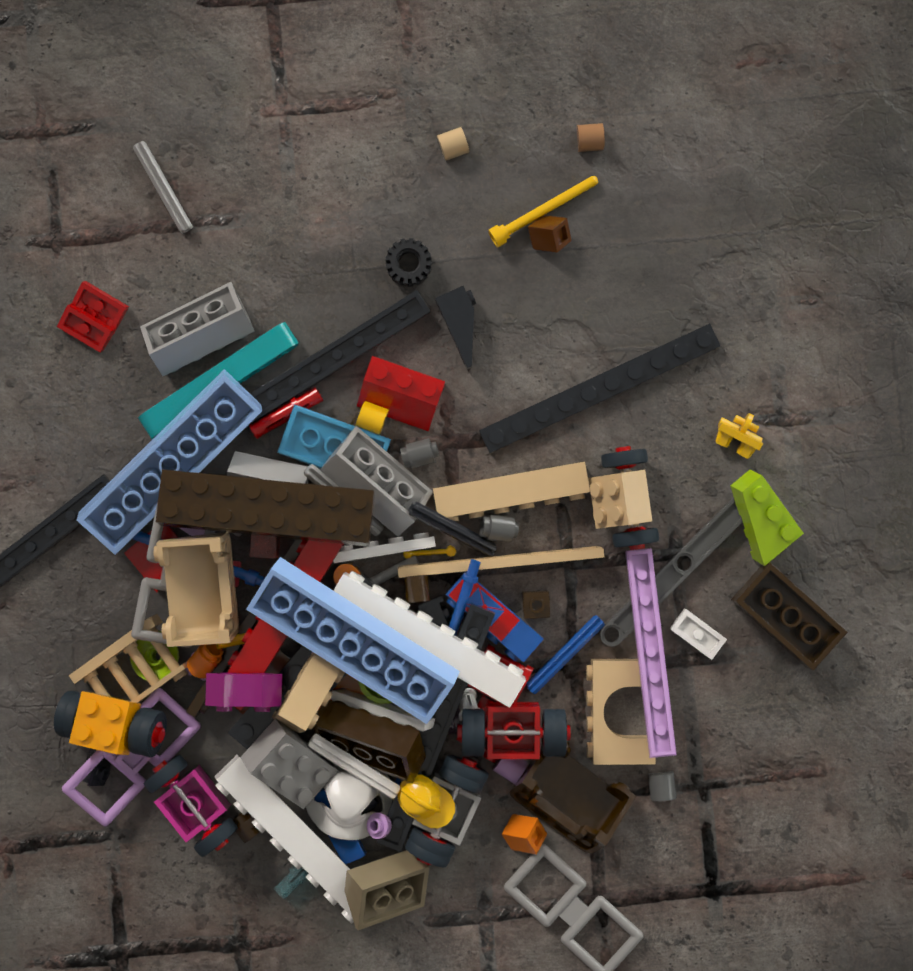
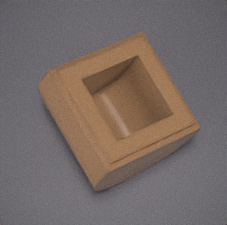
M603 123L576 126L578 152L604 150Z

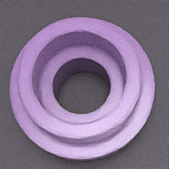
M373 813L368 818L367 831L372 838L382 839L390 833L392 828L391 820L385 814Z

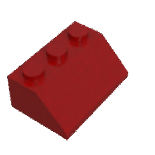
M372 356L363 380L357 407L362 408L365 401L388 409V418L429 432L445 387V381Z

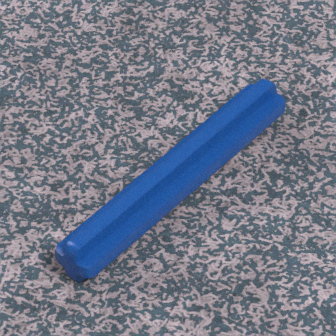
M593 616L526 683L527 689L531 693L536 694L604 627V622L598 616Z

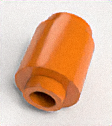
M216 644L200 645L187 661V668L191 675L201 679L206 678V673H211L221 661L222 649H217Z

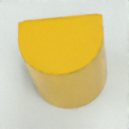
M365 401L358 415L356 426L380 435L389 410Z

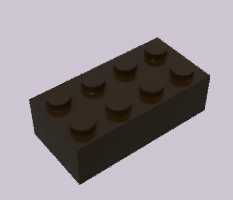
M771 563L765 566L761 565L731 599L732 602L802 665L812 671L848 633Z
M329 700L325 707L321 706L317 714L319 718L313 727L315 734L323 737L374 770L410 783L414 782L426 759L420 731L411 725L404 726L395 723L388 717L372 715L365 709L359 708L357 710L349 707L342 701L337 700L334 702Z

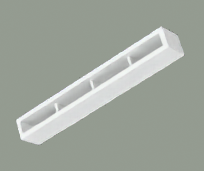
M351 571L350 574L347 572L343 573L333 591L460 671L458 678L509 708L511 707L526 681L525 676L522 675L524 672L522 669L511 663L509 666H506L499 662L501 657L489 650L486 653L477 649L478 644L467 637L463 640L454 635L456 631L449 626L442 624L439 627L431 622L433 618L422 611H419L418 614L409 609L410 604L398 597L395 600L386 596L387 591L376 584L373 587L363 582L365 578L354 571Z
M236 755L214 776L218 781L215 786L225 796L230 793L237 800L234 805L243 815L249 812L255 818L252 824L261 833L266 830L273 837L270 842L280 852L285 849L291 855L288 860L298 870L303 867L309 873L306 878L316 888L321 885L326 890L324 894L326 899L333 906L339 903L344 909L341 912L342 915L352 924L354 921L344 892L346 871L350 870V868L268 785L251 775L242 759Z

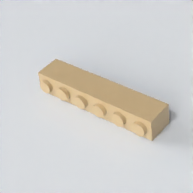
M585 462L433 488L437 512L453 521H459V515L469 514V519L484 516V511L493 509L494 514L510 512L509 507L519 505L520 510L535 507L534 502L543 500L545 505L560 503V497L569 496L570 501L585 498L584 493L590 492Z

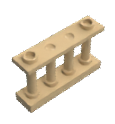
M155 614L144 621L143 630L158 632L156 627L163 623L158 614ZM131 630L71 673L69 677L74 684L83 680L85 683L88 682L95 693L110 696L97 677L98 673L96 670L104 666L105 669L108 668L129 699L132 702L139 703L172 678L177 682L187 675V662L180 666L165 644L151 642L171 671V673L159 680L137 649L138 644L136 641L138 639H134L131 636ZM122 651L125 654H129L151 685L150 688L141 694L137 692L117 663L118 659L116 656Z

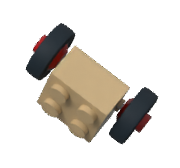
M631 446L615 448L616 452L601 455L603 468L623 469V471L618 474L589 478L596 529L628 525V527L632 526V528H627L624 532L614 533L612 535L614 547L629 546L630 550L643 549L645 544L659 541V532L657 528L639 526V523L652 521L645 470L631 471L629 468H634L637 464L648 462L647 450H631Z

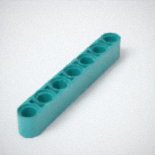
M283 322L145 411L138 419L153 440L224 369L241 384L296 348L299 342L286 322Z

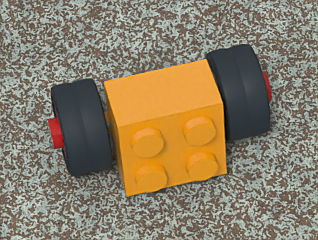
M67 691L59 700L54 715L55 733L59 736L70 738L69 743L117 755H129L131 752L145 757H154L164 742L167 729V718L162 711L141 708V703L85 691L81 693Z

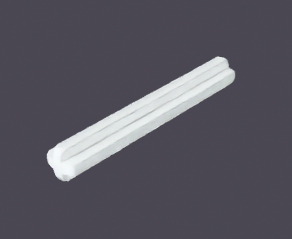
M314 734L310 739L308 747L389 798L394 799L398 795L400 786L318 734Z

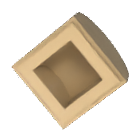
M461 127L437 135L445 161L469 153L468 143Z

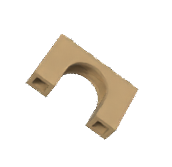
M591 659V665L586 666V679L591 680V691L586 692L587 706H591V716H587L586 720L587 732H591V742H587V758H591L593 765L656 764V757L649 758L647 735H621L615 733L606 725L604 720V706L608 697L613 692L623 687H641L638 659Z

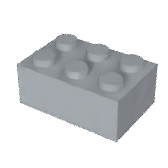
M276 718L240 757L251 775L302 809L311 802L338 771L333 762L309 748L307 740Z

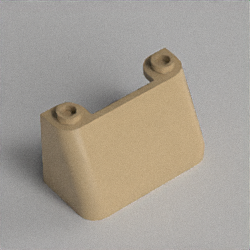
M229 532L159 540L156 543L157 546H154V559L156 562H159L160 566H164L169 617L166 623L162 624V637L166 639L167 647L230 643L238 633L239 619Z

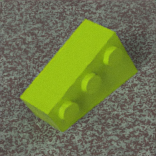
M748 470L730 485L738 513L742 517L745 527V536L748 538L751 547L752 559L763 566L767 565L804 534L762 475Z

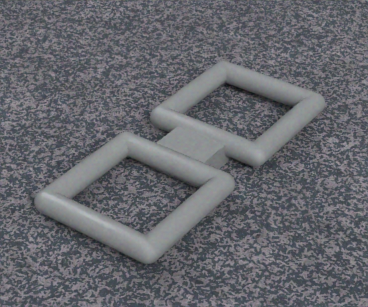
M157 506L147 551V560L153 563H159L154 559V546H157L156 543L161 540L163 526L155 522ZM205 530L204 534L215 533V531ZM163 566L161 579L148 577L142 579L131 636L134 639L167 644L166 639L162 637V633L143 630L151 589L167 591Z
M542 844L537 855L531 854L504 884V890L545 927L551 926L560 916L570 926L561 936V942L591 970L614 971L643 939V933L603 896H597L589 906L586 905L578 897V894L586 887V881L546 844ZM543 857L573 883L572 887L547 914L516 887ZM600 908L631 935L604 966L573 939Z

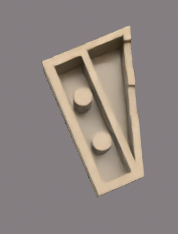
M312 652L297 675L292 688L284 696L285 700L279 710L275 711L271 718H276L297 733L304 732L307 728L312 729L319 718V715L316 714L321 705L326 706L333 694L329 691L334 682L337 684L340 682L345 672Z

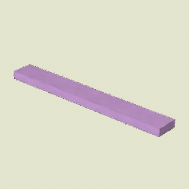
M652 548L629 550L625 554L649 758L675 756L676 746Z

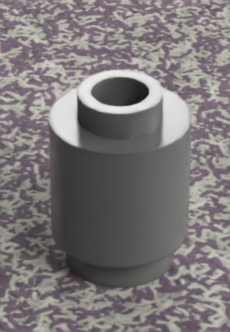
M430 438L408 443L406 447L400 448L405 468L412 467L414 469L436 463L435 457L440 456L436 441L431 442Z
M491 514L488 517L482 516L479 532L480 536L485 537L486 540L512 542L513 538L518 536L519 524L515 522L514 517Z

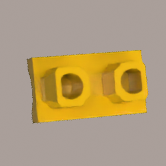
M748 413L745 419L736 415L733 422L722 417L718 423V433L715 442L727 448L731 440L735 438L741 441L736 453L749 459L756 449L760 451L763 445V438L748 431L749 429L756 433L759 429L758 425L752 423L754 415Z

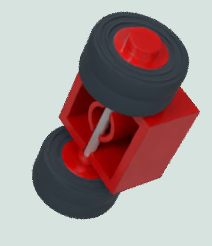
M487 702V727H485L484 709H463L462 724H457V740H462V755L484 756L485 738H487V759H540V738H542L544 756L563 757L566 754L567 741H570L571 729L570 725H567L564 709H544L542 727H540L539 702H513L510 708L501 702Z

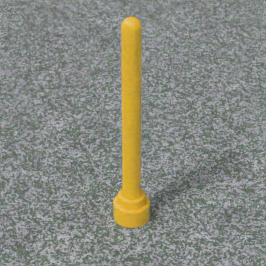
M596 176L587 178L506 226L495 225L488 230L490 238L497 248L504 245L512 233L596 186L598 178Z

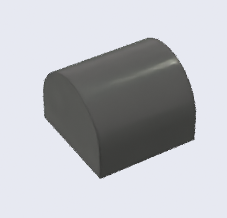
M673 771L648 774L651 801H669L677 798Z

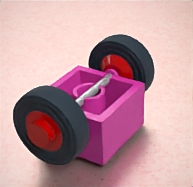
M177 755L170 762L167 763L164 760L153 769L155 774L143 784L151 794L159 788L167 787L171 784L169 786L170 789L158 797L154 803L185 842H188L201 830L206 831L194 846L198 855L203 857L214 849L219 851L229 842L227 838L238 827L230 817L220 824H212L216 818L227 811L231 804L200 765L178 781L179 773L188 764L183 756Z

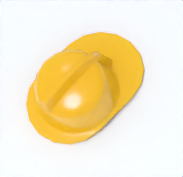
M417 774L413 783L404 780L400 784L398 793L400 807L422 825L429 828H441L453 819L455 802L452 795L430 778Z

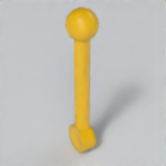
M450 545L446 549L403 552V556L406 559L412 556L447 554L452 557L456 554V548Z

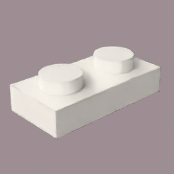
M685 608L670 627V630L711 660L727 640Z

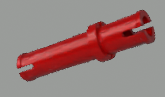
M314 387L298 398H291V402L250 424L249 426L254 436L259 439L261 436L289 421L294 404L310 409L323 402L324 400L317 388Z

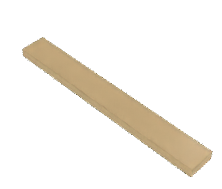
M600 546L471 559L481 562L479 570L603 558L604 549ZM471 559L400 565L398 567L399 578L417 575L463 572L468 570Z

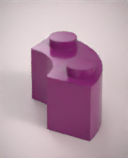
M206 673L205 705L216 706V711L228 712L232 711V707H254L255 712H270V707L281 706L282 674Z

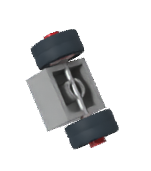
M448 754L439 774L434 772L431 780L452 795L455 802L453 819L441 828H429L413 819V825L420 828L412 830L405 849L417 857L418 861L426 865L446 868L455 851V846L451 842L460 846L481 801V791L488 779L489 773L479 767L476 761L463 756V758Z

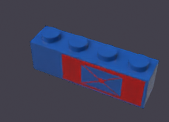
M463 574L446 593L449 597L446 602L454 609L464 582L462 579ZM477 581L473 585L465 612H468L471 603L495 612L486 637L496 645L501 642L507 648L504 652L515 662L518 659L524 662L543 641V637L480 582Z

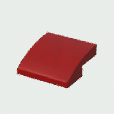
M83 281L72 303L67 305L57 327L101 353L121 323L129 306L89 282Z

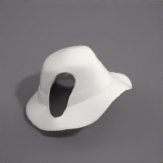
M333 763L338 771L324 786L331 809L324 803L316 802L313 798L306 806L307 812L317 827L331 837L343 840L366 838L370 836L367 831L368 818L376 812H369L363 815L361 813L378 795L382 799L383 804L381 813L387 816L392 799ZM377 771V772H379L380 774H382L383 776H385V777H387L388 779H390L389 776H388V774H385V773H382V772H380V771Z

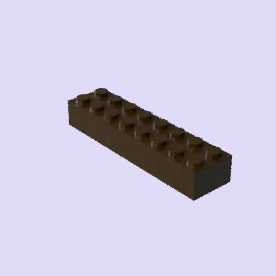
M162 469L155 522L160 526L369 546L375 493L374 490Z

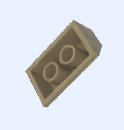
M406 850L347 870L344 892L355 928L361 930L424 907L430 866L418 861L417 857Z

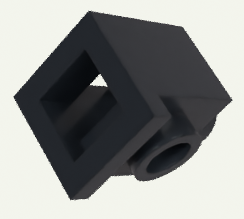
M442 595L418 604L419 610L433 618L431 622L439 627L442 624L449 626L447 621L451 620L446 605L442 607L440 605V602L444 601Z

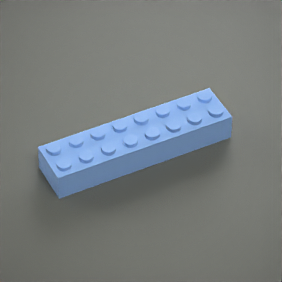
M224 369L79 511L77 521L116 555L155 516L162 469L200 473L262 412L261 404Z
M281 557L270 569L246 609L425 724H428L448 695L460 672Z

